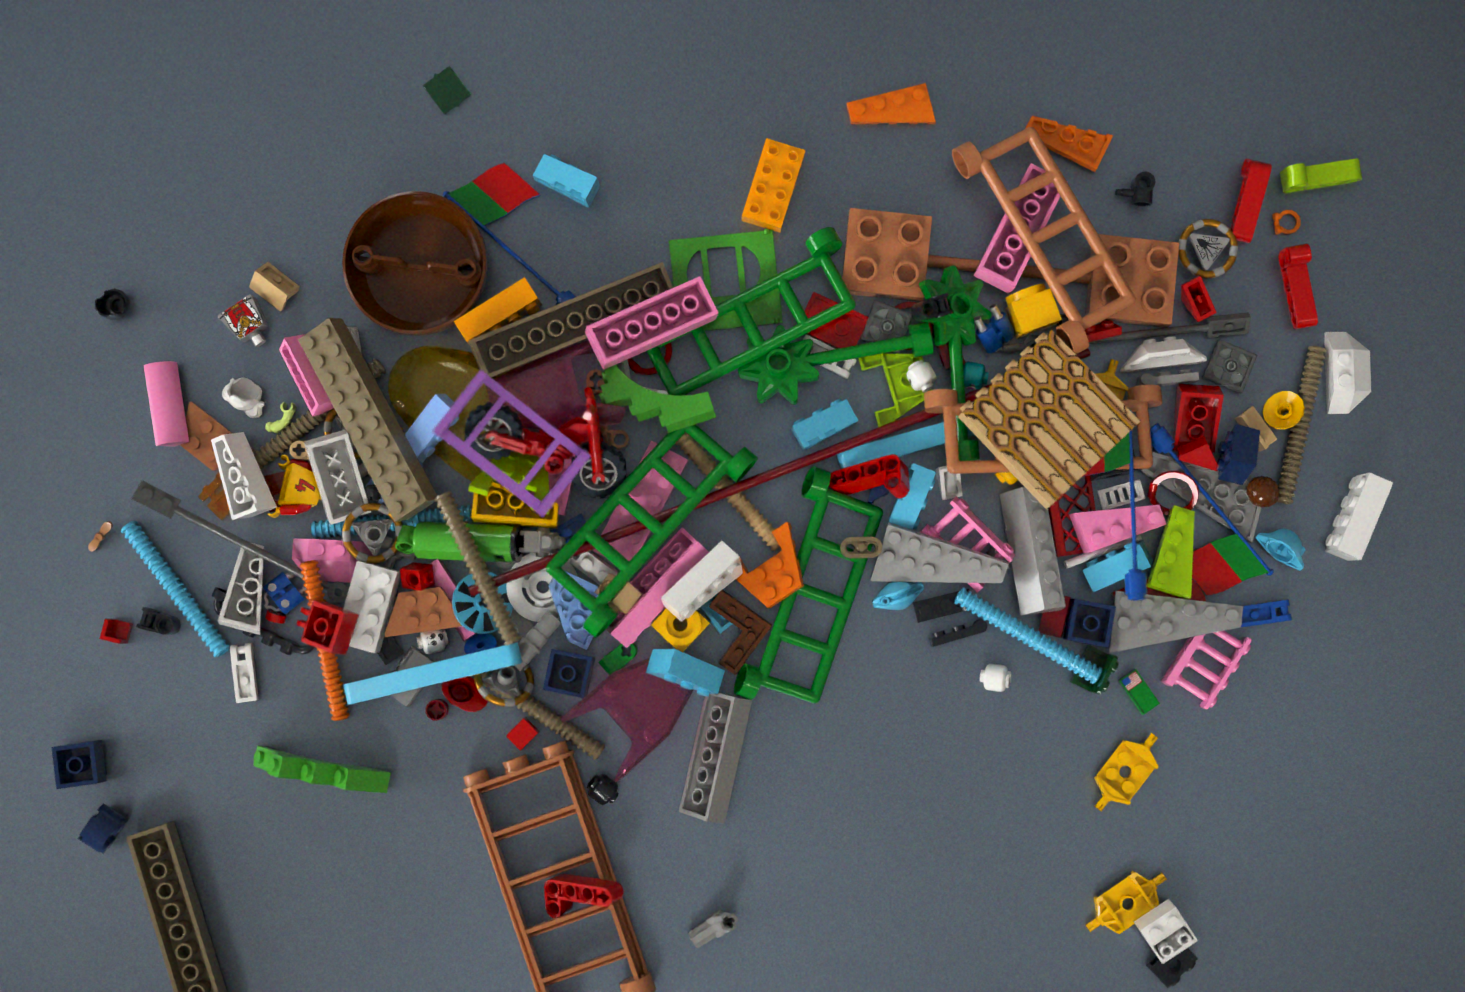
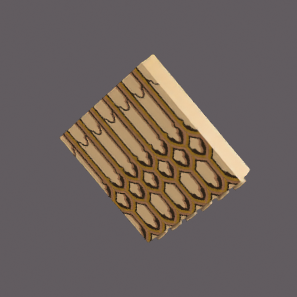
M1052 330L1047 335L1043 332L1035 340L1037 344L1034 347L1028 346L1020 353L1021 359L1017 362L1012 360L1005 367L1007 371L1003 375L998 373L990 381L992 385L988 389L983 387L975 395L977 399L973 403L970 401L965 403L960 408L962 413L958 417L1045 509L1049 508L1140 422Z

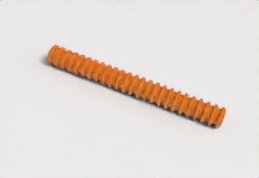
M316 560L302 562L299 565L302 568L301 574L304 575L302 577V580H305L303 586L306 587L305 593L308 594L306 599L309 600L307 605L310 606V609L313 600L327 602L324 599L325 593H322L324 587L321 586L323 582L319 578L321 577V574L318 573L320 567H317L319 562ZM317 648L320 652L318 657H321L319 663H322L320 667L323 670L322 676L325 677L323 682H326L324 687L327 689L326 695L329 696L327 701H330L328 707L331 708L330 714L333 715L331 720L340 721L347 719L350 713H347L349 708L346 706L347 700H344L346 696L343 694V681L340 680L342 675H339L341 670L338 669L339 663L336 661L338 656Z

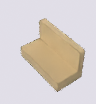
M269 262L255 270L249 285L254 292L279 311L284 309L287 300L296 294L300 288L299 285Z
M1251 406L1234 418L1239 425L1260 430L1258 452L1266 450L1270 444L1277 440L1254 406Z

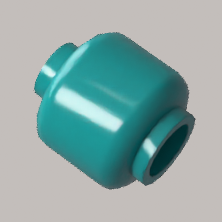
M967 361L963 365L965 388L976 390L980 389L982 384L987 385L989 372H985V365Z

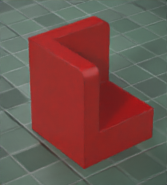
M106 618L99 639L118 644H127L133 623Z
M524 717L506 737L521 751L540 731L527 717Z

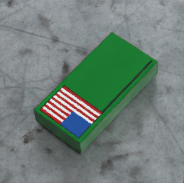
M1133 669L1118 680L1141 715L1146 714L1160 704L1136 669Z

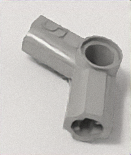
M720 909L706 918L705 922L689 931L688 935L698 949L713 938H718L727 932L733 931L737 928L736 923L738 919L735 914L724 913Z

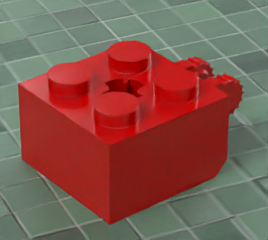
M313 600L311 609L302 607L300 612L308 615L307 621L297 620L296 625L304 628L300 641L332 654L346 655L359 614L318 600Z

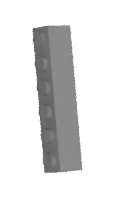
M1025 487L999 494L1007 543L1013 548V553L1015 554L1011 565L1020 616L1064 609L1066 606L1048 508L1045 509Z
M721 692L709 694V697L705 696L679 812L707 822L725 824L752 700Z

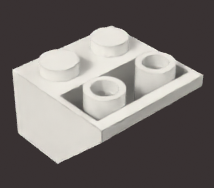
M1169 899L1134 921L1162 964L1198 941Z

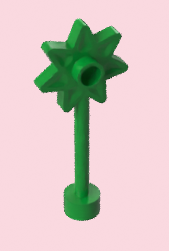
M952 265L944 269L940 282L926 279L919 283V287L926 300L948 293L947 299L950 310H953V313L921 322L934 324V344L936 346L944 345L949 341L952 390L957 391L958 403H966L962 344L968 346L976 342L974 318L980 316L982 321L990 319L992 313L977 302L983 287V281L979 279L964 284L957 267ZM956 416L959 461L980 460L979 441L968 440L967 426L958 418L959 416Z
M928 322L908 325V336L811 354L810 352L813 349V341L811 339L793 343L789 342L740 367L738 375L741 379L758 382L757 400L760 404L765 403L779 392L791 404L795 405L798 403V383L812 382L819 379V371L813 366L909 348L912 349L914 358L932 355L933 342ZM778 325L772 337L785 331L784 326ZM750 338L747 339L748 349L754 347Z

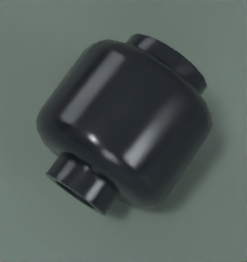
M606 774L594 775L587 785L588 795L601 805L609 802L613 803L619 795L617 792V782Z

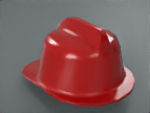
M470 676L442 682L443 695L452 705L462 710L477 712L482 710L488 703L478 692L475 681Z

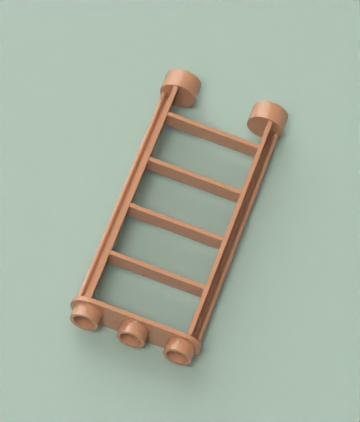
M566 740L542 748L545 756L544 760L529 764L525 754L503 762L506 773L490 778L487 768L463 776L466 785L463 792L468 794L536 992H550L548 985L627 958L633 976L619 983L621 992H655L656 987L651 972L646 967L623 897L606 907L589 905L530 927L527 926L515 891L517 888L593 861L599 879L617 882L573 756L575 754L574 750L569 751ZM561 766L573 804L497 831L494 830L482 793ZM577 813L590 851L511 879L498 841ZM610 909L623 948L544 976L531 937Z

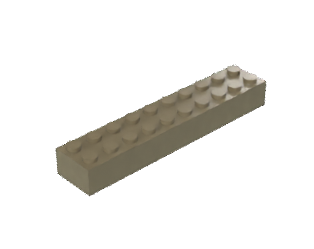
M661 262L473 338L468 343L479 369L492 378L587 339L585 334L586 326L670 290L673 286L664 264Z
M342 318L326 319L298 339L394 521L408 520L433 504L437 494Z
M171 821L127 836L126 839L173 991L227 992L175 822Z

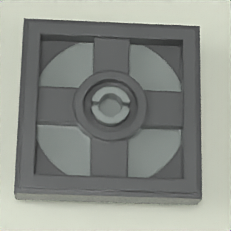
M874 300L860 339L870 343L906 336L908 325H910L913 317L909 312Z
M1219 339L1203 378L1241 394L1258 355Z

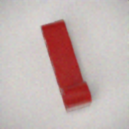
M1247 158L1243 163L1241 177L1244 178L1230 229L1237 241L1250 243L1253 238L1271 174L1272 165L1269 163Z
M1308 243L1286 247L1279 252V264L1294 329L1316 326L1318 323L1307 263L1312 258Z
M895 454L830 473L829 488L845 495L884 485L896 498H903L910 490L908 467Z
M561 873L547 880L544 884L546 912L550 917L558 918L572 909L573 902L606 907L621 899L624 895V890L621 884L616 881Z

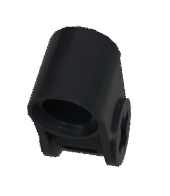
M948 293L914 304L911 308L912 317L916 321H924L952 314L953 310H950L947 299Z
M142 607L143 613L140 623L136 625L137 628L164 635L176 634L179 631L181 623L177 617L152 608ZM167 620L171 622V628L169 630H166L165 623Z

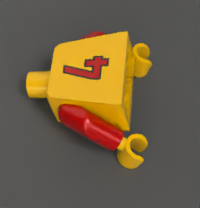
M287 455L280 456L282 460L286 461L284 464L277 463L280 469L285 470L278 504L281 506H277L275 513L268 514L271 518H276L280 514L297 515L307 512L311 507L317 505L318 499L321 500L309 462L298 459L290 460Z

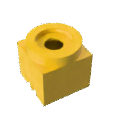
M1044 283L1025 288L1005 298L1008 305L1005 310L1015 330L1016 340L1053 327L1062 320L1051 289L1046 290Z
M666 608L651 626L674 648L684 652L710 622L697 610L689 618H685L681 622Z

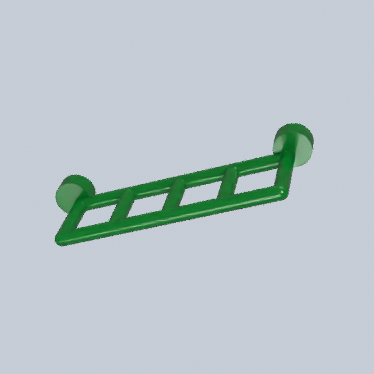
M826 227L816 231L806 240L805 245L812 257L715 306L718 311L716 319L735 310L754 347L721 363L703 327L700 326L647 350L668 395H687L762 357L770 351L852 311L856 303L830 257L842 247V241L833 227ZM821 266L841 302L808 318L789 282ZM778 288L797 325L764 340L746 304ZM691 332L710 369L677 385L659 348Z
M696 424L667 433L546 565L547 573L592 612L582 627L594 638L599 637L618 615L608 603L725 474L736 483L739 482L751 470L758 457L747 447H743L733 457ZM685 432L720 461L696 488L661 459ZM652 468L687 497L663 525L628 495ZM619 504L654 534L630 561L595 532ZM585 541H588L620 570L616 577L596 598L562 569V566Z
M812 466L805 476L801 496L815 501V505L797 555V560H799L802 578L813 548L854 562L843 595L841 597L804 584L802 588L782 600L760 666L756 667L744 663L737 674L734 684V694L753 700L760 686L810 703H818L820 701L868 558H846L840 552V544L818 537L828 503L831 502L869 516L862 537H876L883 516L882 508L829 489L831 474L827 470ZM872 544L867 546L869 551L872 549ZM847 547V550L849 552L854 551V549ZM797 594L838 608L826 643L786 629ZM781 641L822 655L811 689L769 676Z

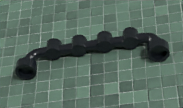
M215 587L212 596L215 598L213 605L217 615H220L222 602H224L227 591ZM261 627L259 635L263 637L261 642L268 646H273L274 643L280 645V651L284 654L291 655L292 652L303 655L308 654L315 648L309 644L299 646L294 641L285 639L277 633ZM242 632L244 635L249 637L255 636V634L251 632Z

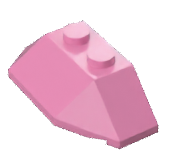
M293 538L292 560L299 568L302 562L316 560L319 562L317 567H320L318 571L321 574L320 579L326 582L351 583L356 562L359 560L355 559L347 551L343 540ZM351 541L358 551L374 556L364 542Z

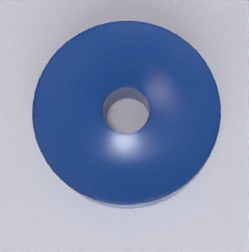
M490 633L475 634L465 643L464 651L466 654L499 647L496 638Z

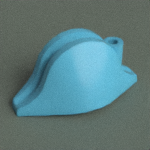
M1278 529L1272 533H1259L1255 537L1268 554L1279 562L1299 571L1304 568L1302 555L1306 549L1302 546L1298 535L1293 531Z
M889 582L872 600L874 608L896 611L906 609L924 590L923 583Z

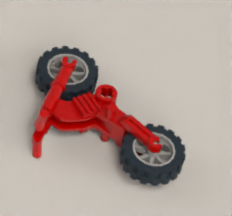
M587 387L584 390L587 405L583 418L576 417L564 425L561 424L558 431L577 446L589 442V446L587 444L584 445L582 450L587 452L590 458L572 479V482H574L577 490H581L583 495H590V498L600 497L602 499L608 495L610 496L626 479V460L623 459V454L617 451L615 446H608L607 443L603 442L596 399L592 388ZM487 402L483 406L478 405L475 411L472 410L469 413L464 430L465 441L494 404ZM506 405L499 408L488 422V426L484 427L483 430L487 432L478 435L470 447L490 460L491 458L498 460L503 456L508 457L514 451L541 458L555 439L543 429H540L538 433L522 428L518 414L515 411L512 412L511 408ZM560 443L544 463L545 469L551 474L560 473L564 468V459L569 460L573 453ZM608 462L613 466L605 468ZM583 468L589 469L591 472L584 474ZM614 472L610 478L605 474Z

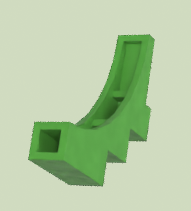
M617 365L611 366L601 373L605 384L600 385L602 393H599L602 405H607L609 411L629 405L632 416L636 415L639 422L658 416L661 426H666L668 433L716 418L708 391L694 395L679 396L661 394L635 383Z
M257 745L253 757V766L268 771L267 774L277 778L299 779L310 784L332 785L343 790L387 793L391 772L380 768L318 760Z

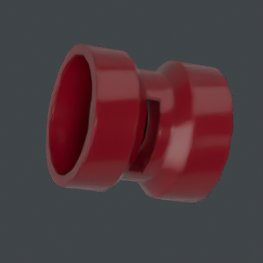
M443 699L432 700L426 706V715L434 721L443 719L449 713V705Z

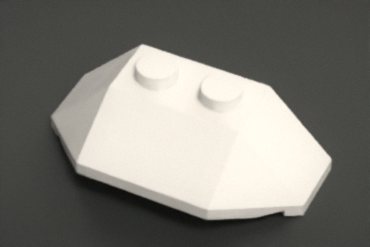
M1324 332V347L1327 350L1325 354L1327 414H1349L1371 393L1370 350L1347 332Z
M1176 336L1163 338L1164 341L1156 342V339L1144 340L1143 344L1134 350L1121 367L1120 374L1201 364L1207 361V358L1184 339L1176 340Z

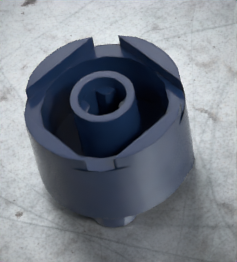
M103 803L98 808V814L90 818L78 837V840L102 854L111 847L116 840L114 836L119 831L121 832L128 822L124 816Z

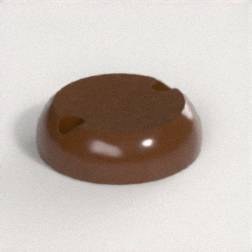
M409 191L385 197L371 205L361 214L346 239L342 267L347 290L356 306L366 317L380 327L394 333L423 336L438 333L454 326L455 320L475 307L486 284L488 257L485 242L479 228L461 207L437 194ZM364 253H369L371 257H364L361 255ZM471 266L474 271L464 270V268Z

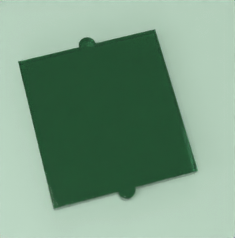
M450 66L439 74H434V78L423 85L444 115L455 106L459 107L460 103L471 95Z

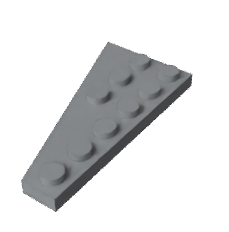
M1152 452V467L1140 470L1152 479L1166 471L1185 473L1173 457ZM1182 461L1249 543H1253L1261 507L1253 505L1246 493V487L1252 478H1247L1243 485L1219 480V471ZM1168 478L1159 483L1188 503L1190 502L1192 490L1185 481L1178 478ZM1199 490V498L1195 507L1233 531Z
M889 522L882 542V552L878 555L870 581L1002 583L1009 562Z
M1115 591L1114 606H1116L1109 653L1240 628L1243 606L1147 594L1145 595V600L1132 601L1128 600V595H1125V592Z

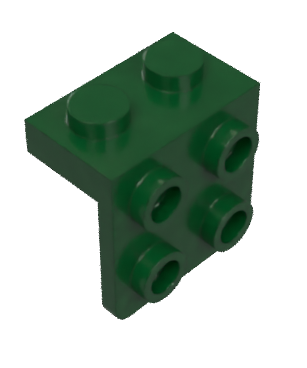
M1087 645L1082 657L1085 658V661H1091L1092 665L1096 664L1097 668L1101 667L1102 674L1094 684L1090 683L1091 680L1086 681L1084 676L1080 677L1079 673L1074 674L1070 682L1091 693L1100 695L1102 692L1105 693L1109 687L1110 681L1108 679L1110 674L1115 673L1119 665V662H1117L1118 656L1107 654L1091 645Z

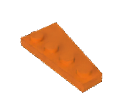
M926 83L846 103L851 124L936 123Z
M1031 116L1026 128L1033 127L1036 129L1047 149L1093 172L1097 170L1113 137L1110 134L1102 135L1094 130L1088 129L1086 131L1069 124L1065 126L1058 124L1057 121Z

